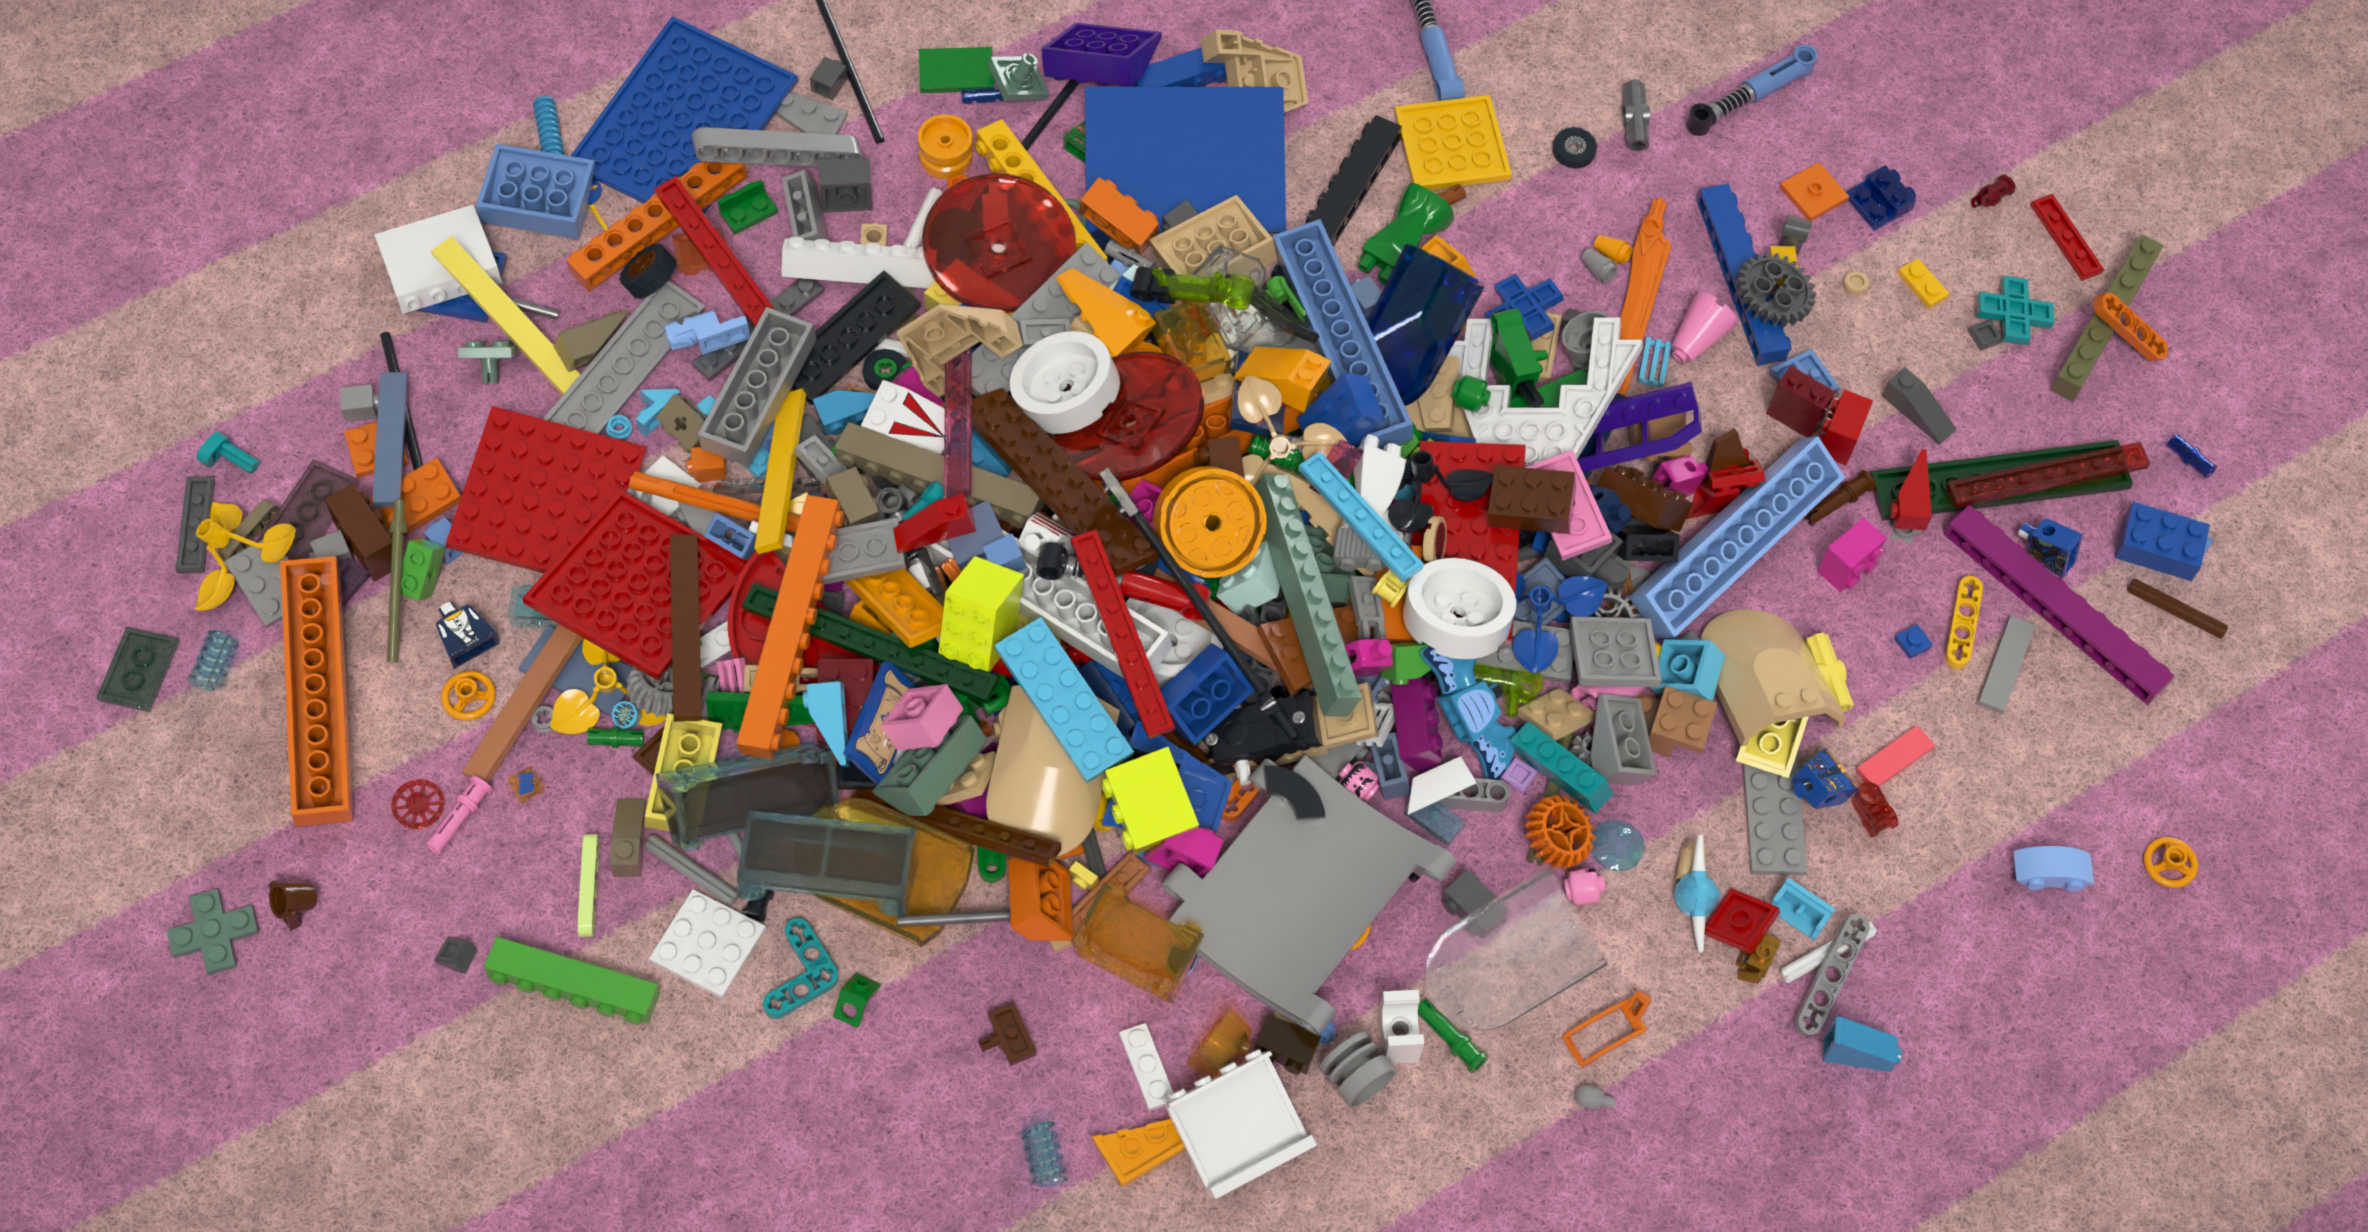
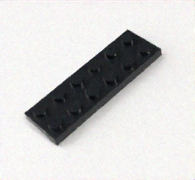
M885 271L881 272L815 331L817 340L792 388L794 390L802 388L806 393V401L813 405L814 398L824 395L913 315L921 307V302Z

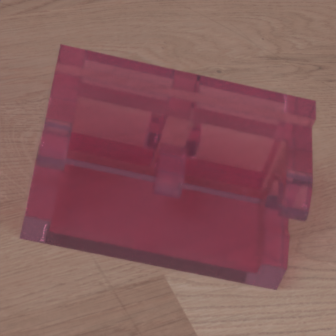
M1340 440L1338 444L1333 445L1326 458L1348 480L1364 451L1346 441ZM1312 484L1309 486L1310 489L1320 494Z

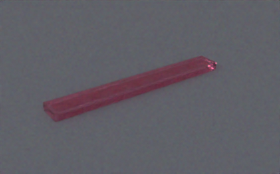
M972 347L945 363L944 498L964 493L965 497L971 495Z

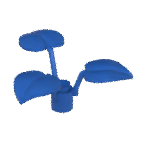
M1517 572L1516 601L1522 603L1530 599V607L1537 613L1536 631L1530 629L1523 630L1515 637L1513 642L1514 656L1529 673H1539L1548 668L1558 653L1559 644L1556 635L1549 631L1541 632L1542 613H1546L1551 608L1552 601L1559 605L1565 604L1566 611L1573 617H1589L1599 609L1607 589V582L1595 577L1574 576L1564 580L1559 585L1558 594L1562 600L1557 598L1554 593L1551 594V591L1545 586H1537L1531 592H1527V595L1521 597L1525 593L1526 583L1524 577Z

